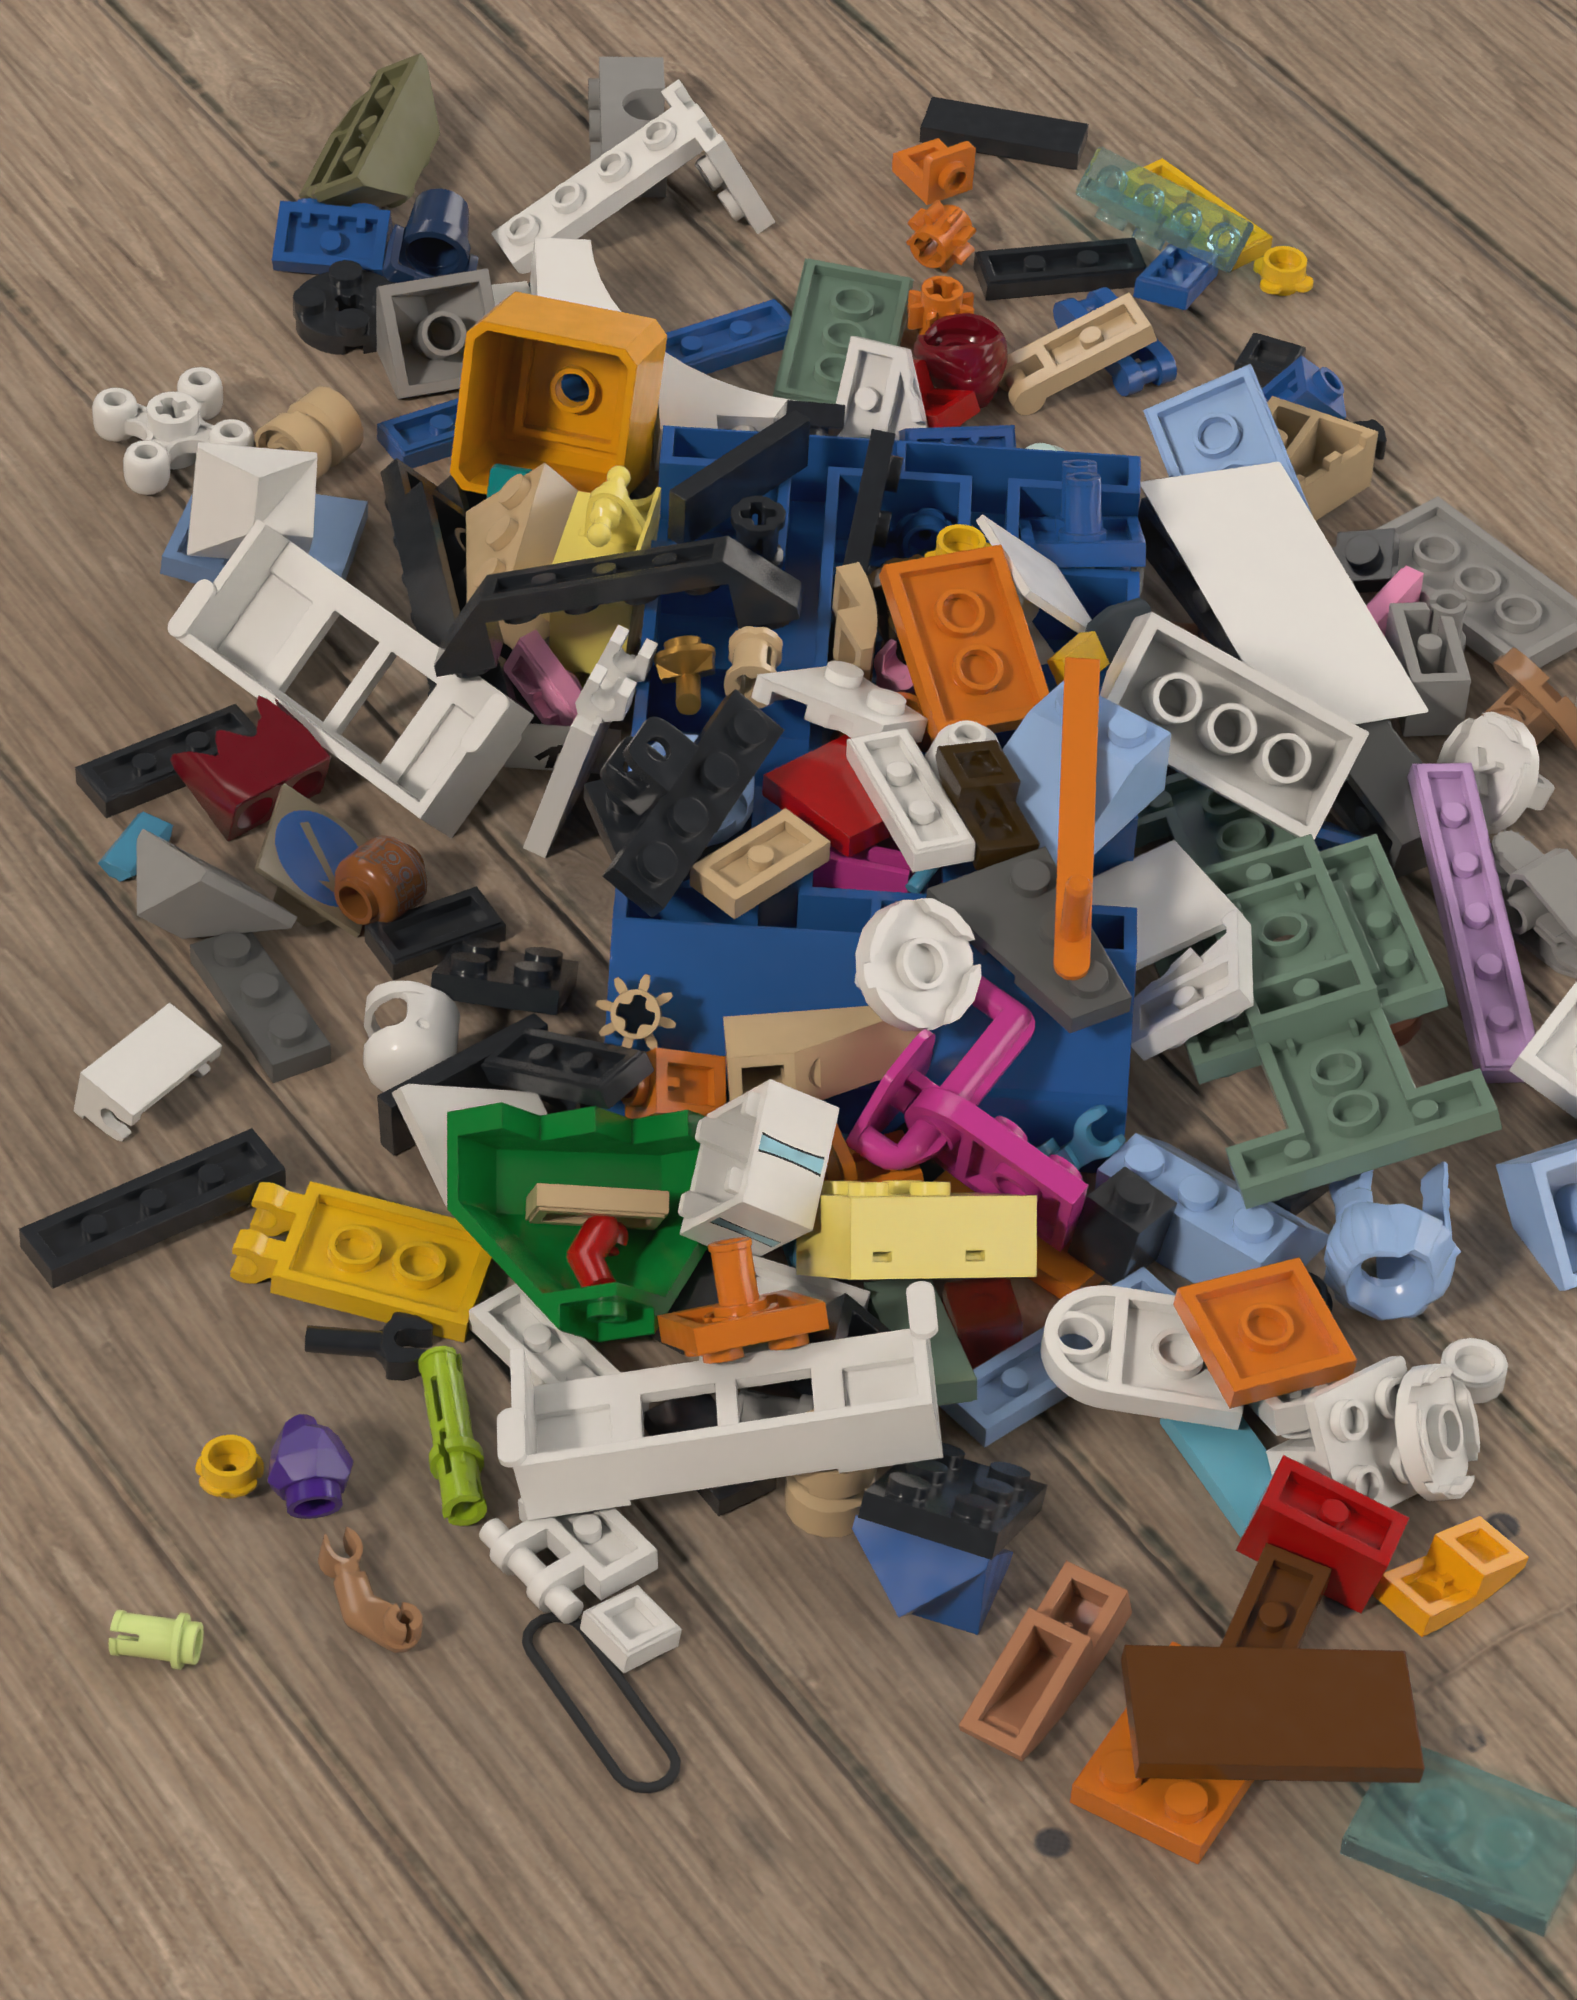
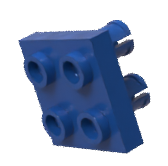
M1077 459L1062 462L1061 514L1047 517H1019L1018 539L1054 562L1058 568L1095 567V569L1131 571V567H1146V542L1138 516L1101 515V476L1097 474V462L1093 460Z

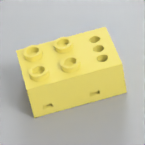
M882 1180V1182L823 1181L813 1230L796 1238V1275L848 1280L1037 1277V1195L982 1192L951 1193V1182H923L922 1180Z

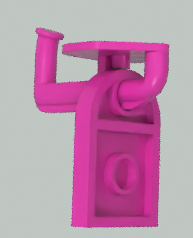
M981 975L976 997L971 1005L993 1019L992 1023L940 1087L925 1077L931 1064L935 1034L928 1029L922 1030L886 1072L846 1139V1144L863 1158L885 1170H903L932 1158L944 1170L975 1192L1037 1195V1236L1061 1252L1075 1232L1082 1212L1088 1184L1082 1181V1175L1069 1161L1055 1154H1051L1048 1157L1028 1143L1026 1134L1014 1122L1002 1116H996L994 1119L977 1107L1028 1044L1035 1031V1019L1032 1012L1025 1005ZM900 1111L904 1114L908 1131L899 1143L896 1144L880 1132L889 1125Z

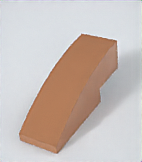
M1066 1560L1038 1609L1028 1608L959 1723L960 1731L1023 1762L1047 1736L1083 1690L1130 1618L1132 1609L1128 1590Z

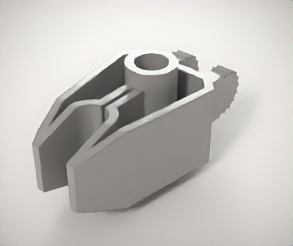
M1505 829L1503 832L1498 831V834L1493 837L1491 847L1513 939L1557 973L1577 979V859L1568 849L1555 848L1543 854L1529 840L1526 841L1524 839L1525 836H1521L1519 832H1513L1512 829L1510 831Z

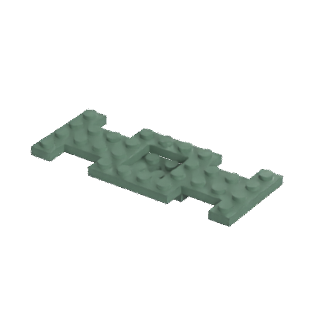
M1181 773L1166 776L1165 790L1138 814L1135 848L1171 836L1251 924L1254 1006L1244 1010L1239 1016L1230 1021L1220 1022L1198 1033L1184 1043L1199 1085L1262 1065L1286 1126L1284 1130L1225 1148L1230 1168L1246 1209L1277 1201L1293 1194L1335 1181H1341L1357 1174L1501 1130L1502 1125L1498 1108L1480 1068L1416 1088L1389 1026L1448 1007V1002L1442 981L1377 834L1319 852L1312 834L1297 838ZM1226 929L1154 962L1158 978H1161L1168 971L1171 964L1190 947L1199 957L1203 955L1227 933ZM1284 935H1294L1293 938L1286 941H1274Z

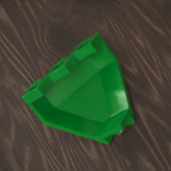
M503 1102L447 1112V1210L559 1331L595 1342L655 1334L659 1327L657 1316L668 1313L708 1248L704 1244L680 1235L683 1217L678 1214L681 1195L690 1191L701 1144L695 1139L699 1120L707 1116L691 1110H682L630 1119L597 1106L537 1115ZM537 1183L669 1191V1214L654 1231L627 1229L629 1234L627 1246L616 1243L615 1247L618 1248L620 1253L616 1256H607L605 1258L616 1282L581 1287L567 1260V1250L582 1226L536 1224L525 1220L526 1197Z

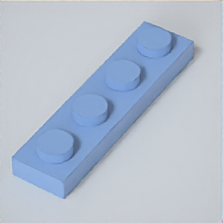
M1141 1267L1112 1285L1175 1295L1145 1267ZM1044 1327L973 1369L977 1378V1400L940 1406L984 1448L1068 1397L1050 1379L1043 1366L1040 1348ZM1067 1334L1060 1337V1340L1066 1346L1073 1349L1083 1350L1093 1346L1088 1339L1080 1335Z

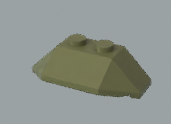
M422 53L377 70L369 81L370 89L352 104L329 136L299 194L301 199L313 198L319 203L351 207L357 203H368L379 208L386 205L388 208H395L412 197L415 192L414 186L422 170L429 164L430 154L440 136L428 65Z

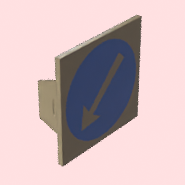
M284 783L278 794L255 871L278 886L273 902L297 916L296 921L306 928L329 920L354 937L360 935L362 924H357L348 919L337 905L334 896L335 870L342 859L369 839Z

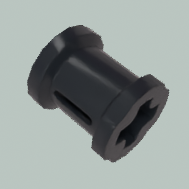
M751 496L741 499L731 509L730 522L736 530V541L756 554L757 549H759L764 559L778 568H782L784 552L778 544L779 531L785 526V509L780 503L764 496ZM754 514H758L757 525H754L752 520Z

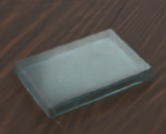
M1423 1746L1421 1748L1425 1770L1420 1783H1371L1342 1838L1340 1854L1544 1937L1577 1870V1808Z

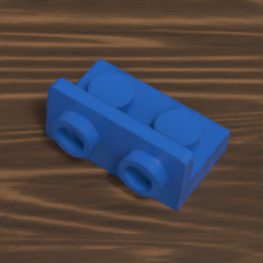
M302 198L296 202L280 201L272 254L273 270L322 274L329 272V267L333 263L348 260L360 264L363 271L384 276L383 268L389 238L393 229L391 211L381 210L379 207L368 203H357L351 207L326 205L319 203L313 198Z

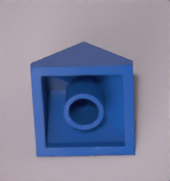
M858 1515L855 1516L852 1530L899 1618L912 1614L979 1635L1008 1570L1013 1551L1003 1548L990 1560L858 1518Z

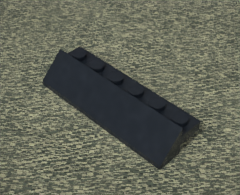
M396 458L380 473L386 495L384 503L390 513L395 535L393 536V542L399 552L403 574L401 578L407 588L412 609L410 618L416 627V631L439 647L441 639L467 604L466 511L484 501L487 495L462 490L451 475L437 486ZM503 642L497 668H490L489 671L480 675V677L533 714L534 717L530 721L531 724H543L503 670V666L512 652V649ZM427 677L430 689L428 691L429 697L437 684Z

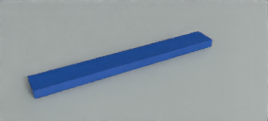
M772 299L667 332L665 352L687 366L704 374H709L784 350L791 315L776 299ZM566 374L563 376L561 381L562 390L569 399L576 402L588 399L589 387L581 376L576 374ZM458 398L378 423L377 440L393 460L398 458L412 469L452 456Z

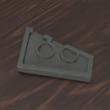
M1046 847L927 889L926 898H933L955 909L970 926L975 940L968 942L982 955H986L989 952L1015 975L1014 983L1069 1033L1130 1012L1132 997L1092 927L1090 968L1088 973L1079 980H1066L1055 972L1053 957L1057 866Z

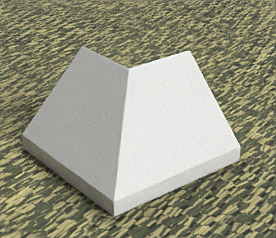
M197 442L187 555L230 559L257 519L309 554L314 534L317 453Z

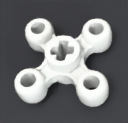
M195 367L186 370L179 378L177 392H165L156 395L148 402L147 407L138 404L135 396L130 391L116 387L101 391L95 397L92 405L94 428L101 438L107 441L119 442L136 436L143 440L131 444L126 449L123 458L125 482L133 492L138 494L151 495L161 492L168 484L170 469H182L193 465L196 462L197 442L254 447L253 431L245 422L235 419L223 420L216 425L205 422V420L212 419L219 414L223 405V386L220 376L209 368Z

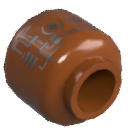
M380 835L368 840L342 859L335 870L334 896L337 905L348 919L357 924L368 925L377 921L393 922L408 910L418 906L427 893V875L422 856L413 846L395 837Z

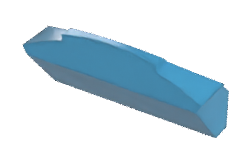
M144 811L139 813L100 859L98 864L109 877L115 878L119 882L136 876L137 838L142 829L169 842L173 824Z

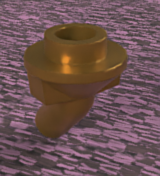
M680 636L664 642V650L655 654L653 659L662 683L676 682V707L680 713L685 715H693L699 711L701 707V678L715 674V647L703 644L698 636Z

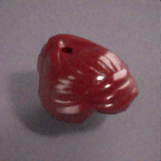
M972 313L947 315L938 319L929 327L925 334L918 335L913 347L915 357L926 361L932 383L938 389L975 391L980 409L987 407L997 393L1008 362L1007 341L1000 328L984 316Z

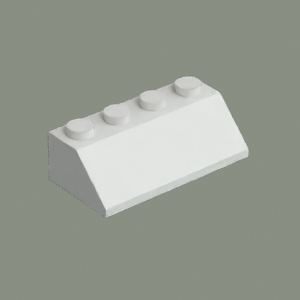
M1153 612L1135 617L1106 672L1100 696L1171 732L1167 766L1297 838L1312 834L1315 840L1369 735L1368 731Z

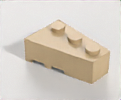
M1274 396L1270 398L1267 402L1315 521L1371 485L1378 431Z
M543 463L524 476L522 474L513 476L500 491L466 511L467 602L486 575L553 563L578 490L546 463ZM550 613L539 614L534 620L517 625L507 624L504 620L499 621L503 642L513 650L520 637L534 630L538 631L543 640L550 636Z

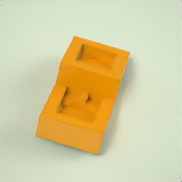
M1481 1516L1436 1533L1427 1555L1385 1572L1375 1588L1373 1596L1419 1636L1424 1637L1460 1618L1496 1593L1525 1568L1529 1556Z

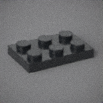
M942 1442L943 1458L894 1465L864 1491L858 1518L992 1560L1041 1511L1048 1485L1031 1480V1474L1028 1470L1011 1463L992 1462L990 1466L964 1459L965 1452L962 1449Z

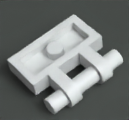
M522 1498L518 1499L519 1519L522 1523L509 1529L500 1519L494 1518L485 1523L479 1533L480 1540L490 1549L489 1556L491 1561L506 1575H516L527 1586V1597L542 1612H552L564 1624L575 1621L581 1615L584 1608L583 1602L572 1592L573 1590L585 1584L602 1601L658 1569L657 1549L615 1507L527 1521ZM547 1547L559 1558V1560L548 1566L535 1555Z

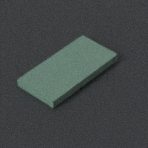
M805 258L773 397L795 401L836 404L851 336L867 338L895 346L901 345L908 310V294L913 288L914 279Z

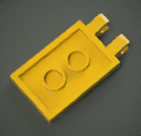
M312 1181L309 1182L304 1195L288 1191L274 1183H259L252 1200V1207L257 1209L250 1223V1229H240L232 1248V1254L237 1255L230 1271L231 1278L247 1284H256L271 1278L270 1293L384 1323H388L395 1312L417 1315L433 1325V1335L465 1343L469 1332V1309L479 1304L495 1261L456 1218ZM289 1231L285 1242L269 1238Z

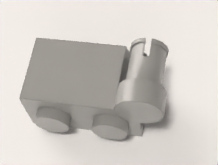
M1440 589L1433 592L1429 597V608L1425 602L1390 603L1385 638L1429 710L1427 713L1398 718L1403 737L1451 735L1458 724L1465 720L1471 685V677L1464 657L1466 636L1462 631L1467 602L1466 597L1456 590Z

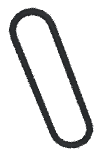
M552 1612L541 1614L530 1621L523 1631L522 1645L526 1655L612 1777L623 1788L635 1793L650 1794L661 1791L671 1785L680 1773L681 1760L676 1748L618 1667L580 1629L581 1619L578 1617L568 1625L573 1626L579 1631L669 1758L670 1768L668 1772L657 1781L649 1783L637 1782L629 1779L621 1771L535 1649L533 1635L538 1628L553 1622H563Z

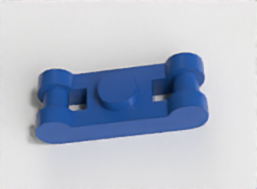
M1103 287L1090 291L1086 299L1077 301L1075 298H1068L1056 302L1053 307L1055 323L1059 329L1118 297L1109 288ZM1158 339L1152 344L1105 367L1106 371L1112 376L1116 390L1121 396L1125 397L1142 391L1144 384L1152 382L1159 386L1174 381L1177 376V366L1173 355ZM1139 358L1142 362L1136 363L1135 359Z

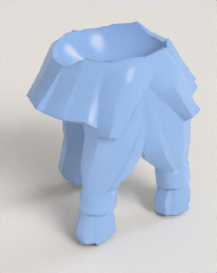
M1445 1161L1437 1164L1421 1179L1422 1210L1403 1203L1391 1205L1373 1203L1371 1191L1373 1170L1330 1183L1329 1192L1335 1206L1336 1222L1328 1235L1324 1255L1326 1264L1324 1282L1334 1291L1335 1299L1345 1308L1362 1312L1379 1321L1414 1318L1422 1314L1428 1305L1444 1295L1452 1279L1456 1257L1461 1253V1250L1452 1240L1449 1213L1448 1164ZM1376 1257L1378 1278L1369 1276L1361 1268L1364 1260Z

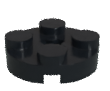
M343 260L333 263L329 267V272L316 275L307 280L293 294V316L296 320V331L299 337L309 346L329 354L345 355V346L356 347L362 345L363 354L377 352L376 288L395 283L388 281L382 275L363 271L361 265L354 261Z

